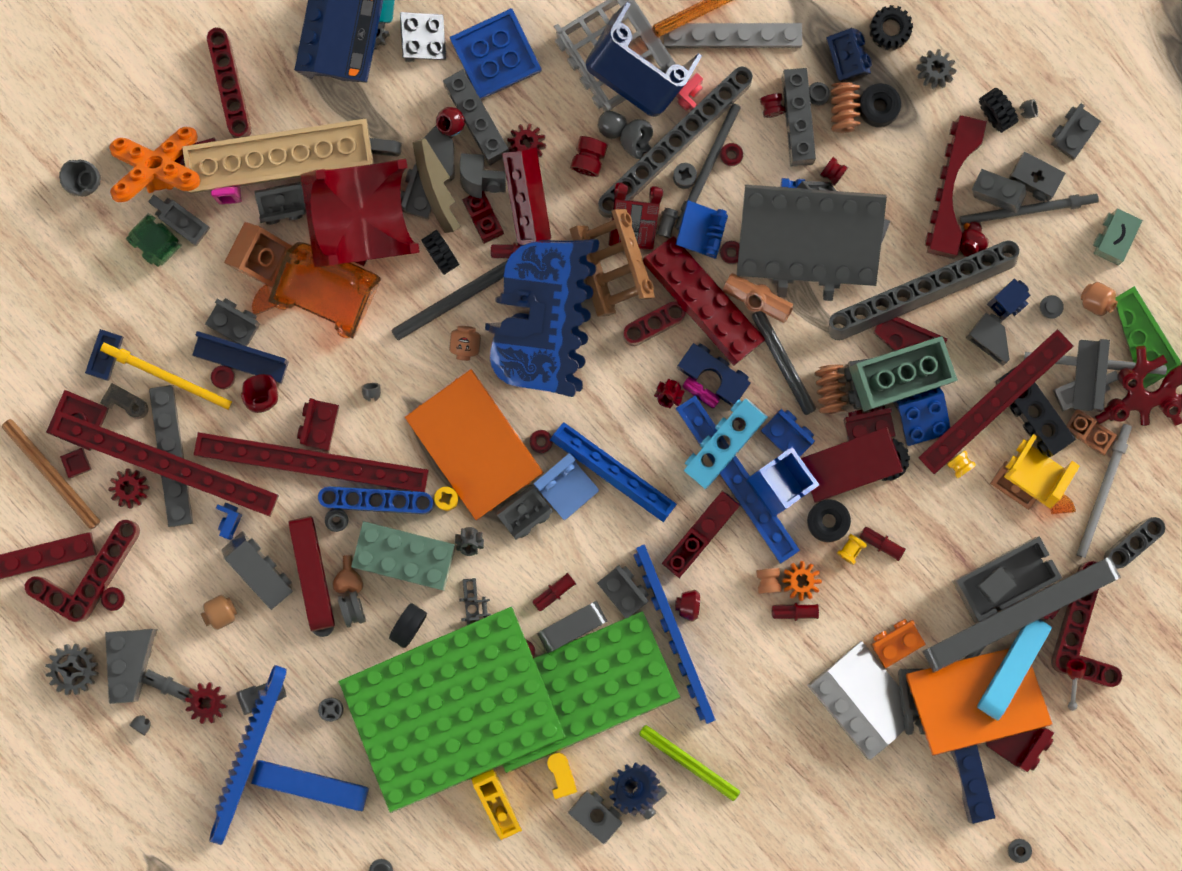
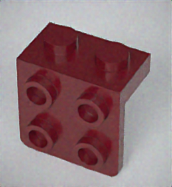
M1044 727L985 742V744L1011 764L1028 773L1029 770L1033 771L1038 766L1041 760L1038 757L1043 750L1047 751L1052 745L1054 739L1051 737L1054 732Z

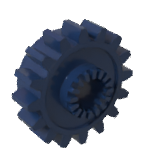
M634 763L633 768L626 764L624 772L618 769L619 777H612L615 785L609 786V789L614 792L609 796L614 801L613 805L624 814L630 813L632 816H636L638 812L643 815L647 809H653L652 805L658 802L657 796L661 792V789L658 788V784L661 782L655 777L656 773L645 764L640 766L638 763Z

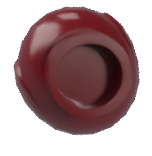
M974 221L963 225L964 231L960 241V251L963 255L968 257L988 248L989 240L981 233L982 226L979 222Z

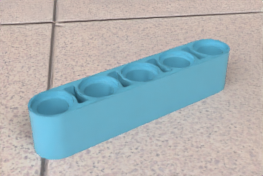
M1038 619L1020 629L977 705L978 709L997 721L1002 717L1049 635L1052 626Z

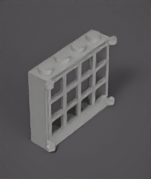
M606 0L562 28L559 24L554 26L557 46L561 51L565 50L569 55L567 60L574 71L578 69L582 76L579 78L586 90L590 88L594 94L592 97L593 102L598 109L603 108L604 112L610 111L627 99L618 94L608 100L600 87L604 83L600 80L597 82L594 76L588 72L586 64L577 49L590 41L595 46L597 42L595 38L602 34L609 22L605 14L607 10L617 4L622 7L626 2H629L631 5L621 22L628 18L637 31L632 35L631 41L640 36L648 48V51L640 56L645 59L652 55L660 70L664 73L670 66L676 64L635 0ZM600 15L606 26L592 34L586 23ZM582 27L588 37L573 45L567 35Z

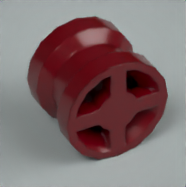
M781 93L770 94L760 98V103L764 106V118L776 117L786 113L785 107L781 103L783 100Z
M832 157L820 176L828 178L831 184L835 186L848 167L840 165L837 159Z

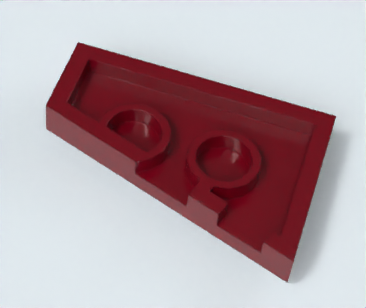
M899 317L877 325L873 332L893 351L941 336Z

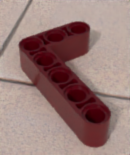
M121 520L116 524L73 595L48 579L38 576L31 577L26 581V593L70 621L83 622L87 620L101 599L102 593L107 589L140 534L139 525L130 520ZM127 524H130L133 528V532L129 537H125L122 533L123 527ZM117 544L120 547V553L117 557H112L110 549L113 545ZM104 564L107 566L108 572L105 577L101 578L98 575V568ZM40 581L43 588L40 593L36 594L33 590V585L35 582ZM89 585H93L95 588V594L91 598H88L85 594L86 587ZM60 593L63 601L60 605L56 606L53 602V597L55 594ZM77 605H80L83 609V613L79 618L73 615V609Z
M1090 561L1081 564L1077 573L1097 562ZM1097 589L1089 594L1086 601L1078 599L1067 605L1051 664L1054 670L1067 675L1066 668L1063 669L1059 665V659L1063 655L1069 660L1078 659L1084 663L1087 662L1091 665L1092 670L1088 676L1084 675L1081 678L1082 680L1101 686L1115 687L1122 681V673L1119 668L1080 655L1099 591ZM1076 610L1082 614V620L1078 624L1072 619V615ZM1069 633H1072L1076 638V642L1072 646L1066 643V636ZM1107 670H1111L1114 673V679L1110 683L1104 678Z

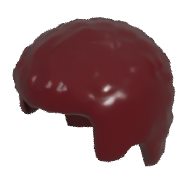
M259 374L243 382L241 397L244 405L251 412H266L277 404L278 388L276 381L271 375Z

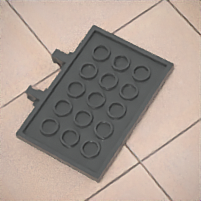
M745 184L737 276L772 278V284H777L778 297H787L788 283H794V280L819 282L820 286H824L823 300L833 301L834 288L840 289V283L876 286L887 201L886 194Z

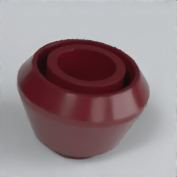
M697 590L681 593V597H676L675 611H679V616L691 622L697 620L700 609V593Z

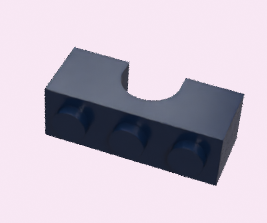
M693 343L677 365V369L695 381L703 372H715L721 381L715 395L730 406H733L751 384L748 381L749 377L740 370L733 371L728 367L730 363L722 357L718 356L716 359L710 355L711 350L703 344L699 343L697 346Z

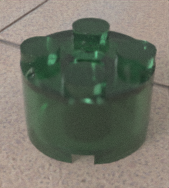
M147 213L128 233L129 236L126 240L134 248L138 247L144 252L142 257L151 265L154 263L158 267L160 265L163 266L180 249L182 244L178 243L177 237L163 223L156 224L154 222L156 218Z

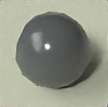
M613 111L602 113L598 120L600 133L610 139L621 136L622 129L627 125L626 118Z

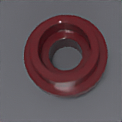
M728 143L721 149L720 158L725 165L736 166L743 159V150L735 143ZM732 151L736 154V157L730 159L727 153Z
M736 241L725 242L720 249L722 260L728 264L738 263L739 243ZM729 249L735 250L736 255L730 257L727 254V251Z
M545 430L535 431L529 440L531 448L537 453L549 451L553 444L550 441L552 436ZM538 438H544L546 440L545 445L539 446L537 444Z
M107 588L101 595V603L107 610L115 611L124 605L125 595L119 588ZM111 595L117 596V601L114 604L110 602Z

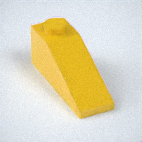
M495 769L472 778V784L499 839L503 840L522 831Z

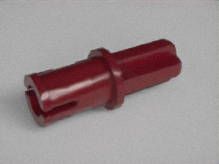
M513 242V245L493 244L491 245V257L509 259L523 245H516V242Z
M869 527L863 528L860 533V539L877 548L878 552L882 551L897 561L901 559L906 548L889 540L887 535L884 537Z
M566 573L552 586L549 584V588L532 602L537 610L542 611L556 599L560 600V596L576 585V583Z
M797 602L794 605H773L771 611L772 618L794 619L795 621L798 619H819V605H798Z

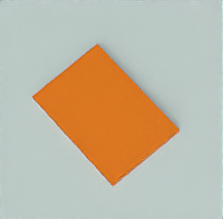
M472 369L456 378L447 387L405 416L411 428L475 520L492 511L493 508L544 473Z
M1010 648L956 661L934 673L931 668L906 674L932 756L1051 726L1052 721L1032 665L1006 711L998 721L978 709L977 705Z

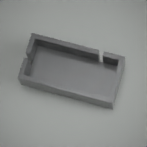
M1040 536L1034 537L952 581L974 623L981 622L998 613L997 611L1003 610L1062 579L1052 559L1042 561L1041 558L1047 557L1050 554ZM995 568H1007L1015 577L1013 582L1016 586L995 604H990L975 586Z

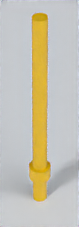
M105 342L101 346L100 351L117 358L116 361L124 365L128 363L229 410L232 401L130 355V351L123 348L120 350Z

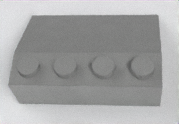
M862 641L807 685L862 754L869 760L875 757L905 730V717H903L900 687Z

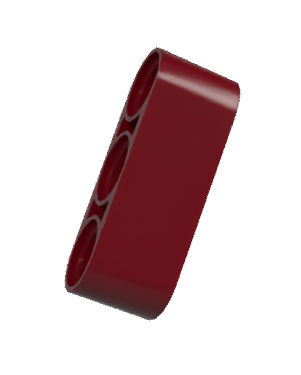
M677 301L670 302L629 323L624 329V341L630 346H637L680 324L685 318L686 311ZM671 308H678L681 311V316L676 319L672 318L668 311ZM656 318L660 321L661 326L658 329H652L648 326V321ZM630 329H637L640 332V337L636 340H631L627 336V332Z

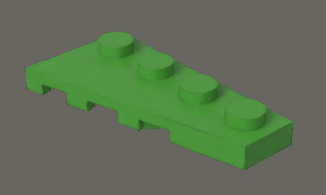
M1135 286L1117 296L1115 299L1118 302L1116 309L1133 362L1136 363L1137 361L1136 347L1146 346V359L1148 361H1152L1161 355L1165 356L1168 362L1164 364L1167 366L1166 375L1173 368L1182 364ZM1148 373L1143 380L1144 388L1159 381L1166 375Z

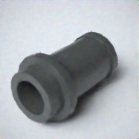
M665 207L664 211H661L663 216L656 234L665 238H671L675 220L679 216H677L678 211Z

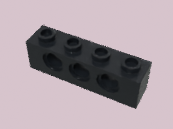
M1012 370L996 380L995 383L1001 382ZM1033 383L1025 391L1023 399L1017 398L1009 406L1012 413L1016 417L1020 416L1025 423L1023 428L1029 436L1033 434L1037 436L1036 440L1038 443L1036 446L1043 455L1047 454L1048 457L1054 456L1076 440L1036 383ZM1029 406H1035L1038 409L1039 414L1037 418L1029 415ZM1043 425L1051 427L1052 435L1050 437L1043 435Z

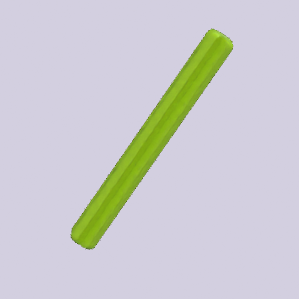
M643 726L639 732L642 738L730 800L735 801L740 794L739 789L649 726Z

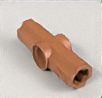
M734 273L730 274L723 287L724 293L744 302L750 311H761L782 323L787 321L793 310L794 304L773 294L766 285H755ZM755 295H757L758 297H760L761 301H759V300L755 297Z

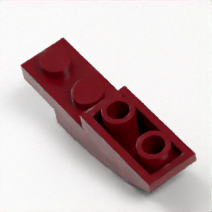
M722 490L661 564L680 579L740 507V504Z

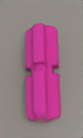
M688 377L683 383L685 390L696 397L699 396V399L709 407L715 408L719 403L720 398L707 388L705 390L703 385L693 378Z

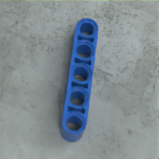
M324 487L318 494V501L328 509L424 515L430 513L434 508L433 498L425 492ZM327 492L335 493V501L331 504L324 502V495ZM351 493H357L359 496L358 503L352 506L349 505L347 497ZM375 494L381 495L383 499L382 504L378 507H373L370 503L371 497ZM397 496L405 497L406 504L404 507L396 508L394 506V499ZM421 497L428 498L430 502L428 508L424 510L417 507V501Z
M262 760L256 761L251 784L357 811L364 810L369 788L366 786Z

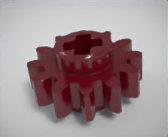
M208 682L206 688H204L202 683H198V691L195 689L189 690L193 697L185 698L186 702L191 703V706L185 710L194 712L191 716L192 720L199 716L200 724H204L206 718H208L210 723H214V715L223 717L220 708L228 707L226 704H222V700L227 698V695L218 694L222 688L220 686L213 690L212 682ZM210 698L211 701L209 703L211 707L203 708L202 705L204 703L202 699Z

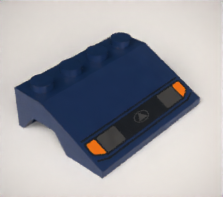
M308 0L294 71L308 79H313V76H325L342 81L367 83L383 0Z

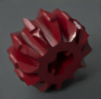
M529 123L527 130L523 129L522 124L518 125L519 133L516 130H511L513 137L507 138V143L511 144L508 147L509 152L536 147L538 157L543 156L539 149H546V144L542 143L545 140V135H538L540 133L539 127L531 131L532 124ZM525 139L530 142V147L528 148L523 145V140Z
M127 468L125 476L122 472L118 471L117 476L119 480L114 478L110 480L116 484L115 487L108 488L110 492H116L111 499L113 501L119 499L118 506L123 507L126 503L129 509L133 508V501L138 506L142 505L139 497L147 499L148 496L142 492L143 490L150 489V486L142 485L146 482L147 478L145 476L139 478L140 471L135 470L132 474L131 469ZM128 483L134 486V490H130L131 494L124 491L125 486L128 487Z

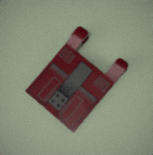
M616 183L614 186L613 210L626 209L632 218V228L638 247L640 249L653 250L663 189L651 186L649 192L650 202L625 200L628 186L623 183ZM618 230L610 231L608 245L612 246L621 242Z

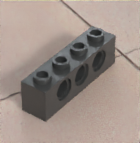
M807 68L787 69L782 74V86L786 110L790 167L813 165L816 155Z
M464 70L444 79L443 83L456 108L462 112L465 124L489 166L503 158L502 153L509 152V149Z

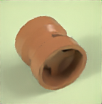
M780 568L756 570L757 578L761 580L758 586V594L782 592L781 584L777 580L780 576Z

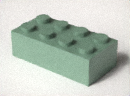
M943 336L859 362L849 367L863 412L958 381Z
M363 521L351 567L445 591L456 545Z

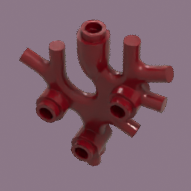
M1137 346L1136 365L1133 369H1122L1117 376L1119 383L1128 391L1127 395L1122 400L1119 398L1110 400L1107 407L1104 408V412L1096 415L1095 419L1098 424L1107 420L1122 422L1129 417L1130 411L1136 410L1140 413V424L1147 426L1150 425V411L1152 408L1159 406V409L1166 417L1171 418L1175 426L1181 424L1182 394H1177L1176 388L1182 385V364L1169 371L1156 391L1149 392L1143 386L1145 376L1168 362L1164 355L1148 361L1146 359V346Z

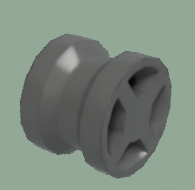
M689 163L679 164L675 168L673 175L675 185L682 189L692 187L697 176L696 169Z
M336 698L324 699L318 708L320 717L329 722L338 720L344 710L343 704Z

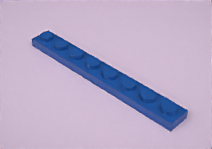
M693 396L676 408V411L699 445L708 435L713 437L718 431L696 396ZM721 436L718 444L721 448L727 449L729 445L724 437ZM707 453V457L714 465V456L710 453ZM735 455L720 473V476L781 564L800 550L779 518L772 514L747 479L750 477Z
M644 544L636 547L637 553L633 554L637 566H643L646 575L642 576L646 588H651L654 593V597L651 600L655 610H660L663 619H660V623L664 632L670 633L672 641H669V645L673 655L677 653L681 662L677 665L682 677L687 675L690 683L686 686L691 699L696 697L699 705L695 708L700 721L705 720L706 724L716 721L646 546Z

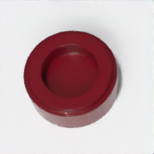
M221 365L212 371L211 381L219 389H228L235 382V374L229 367Z

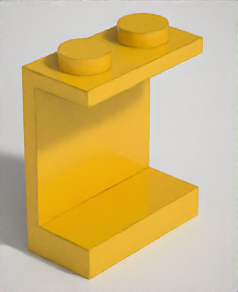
M1033 434L1028 440L1023 439L1016 448V451L1019 453L1016 457L1013 455L1005 467L1008 468V471L1004 477L1051 509L1061 499L1080 466L1071 461L1063 468L1046 455H1043L1032 446L1037 438Z

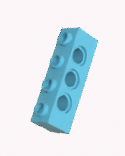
M739 399L730 409L733 412L728 419L723 417L715 428L718 431L713 437L708 435L700 444L702 447L701 451L697 455L693 453L684 463L687 465L684 471L704 489L711 485L768 418L766 414L748 399L743 401ZM738 417L744 419L746 423L742 431H737L733 425L734 420ZM722 435L730 439V446L727 449L721 448L718 444V440ZM707 453L712 454L715 458V463L711 467L706 466L703 462V457Z

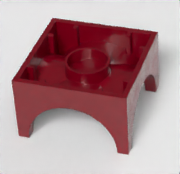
M406 159L348 168L320 169L300 174L314 268L420 253L419 243H415L408 233L401 206V179L403 172L407 169Z

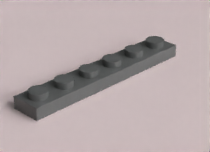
M174 386L150 388L149 393L157 448L184 458ZM161 475L168 527L193 524L188 485Z

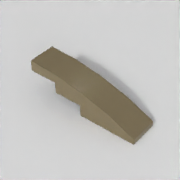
M426 138L415 140L413 148L416 166L431 209L444 233L455 232L461 227L449 208L455 203V200L443 183L450 176Z

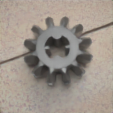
M938 49L935 55L930 50L927 52V57L921 56L920 62L922 64H918L916 69L921 71L917 76L918 79L925 78L924 86H927L930 82L932 83V89H936L937 84L944 88L946 82H952L953 78L951 75L956 73V69L952 67L955 64V60H947L950 55L949 53H946L943 57L941 56V50ZM933 66H935V68H940V72L938 73L937 70L933 71Z

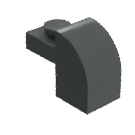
M461 153L460 182L467 194L482 199V191H489L491 193L506 192L505 171L484 170V155Z

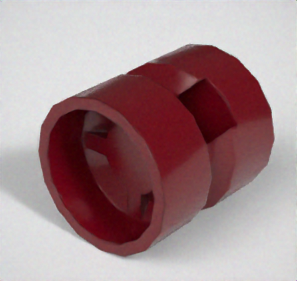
M580 136L576 147L579 154L573 157L570 168L586 176L598 177L602 166L599 160L604 159L608 145L592 137Z

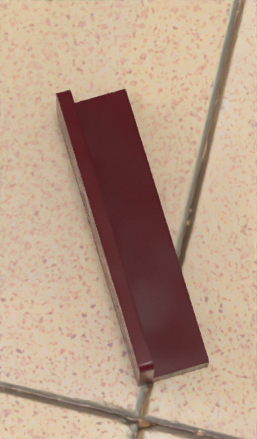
M537 148L502 153L517 245H526L539 240L551 239Z

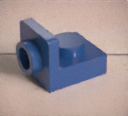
M226 502L224 506L217 504L216 509L228 513L227 518L223 517L219 524L218 530L221 531L219 536L232 540L242 514L237 512L238 507Z

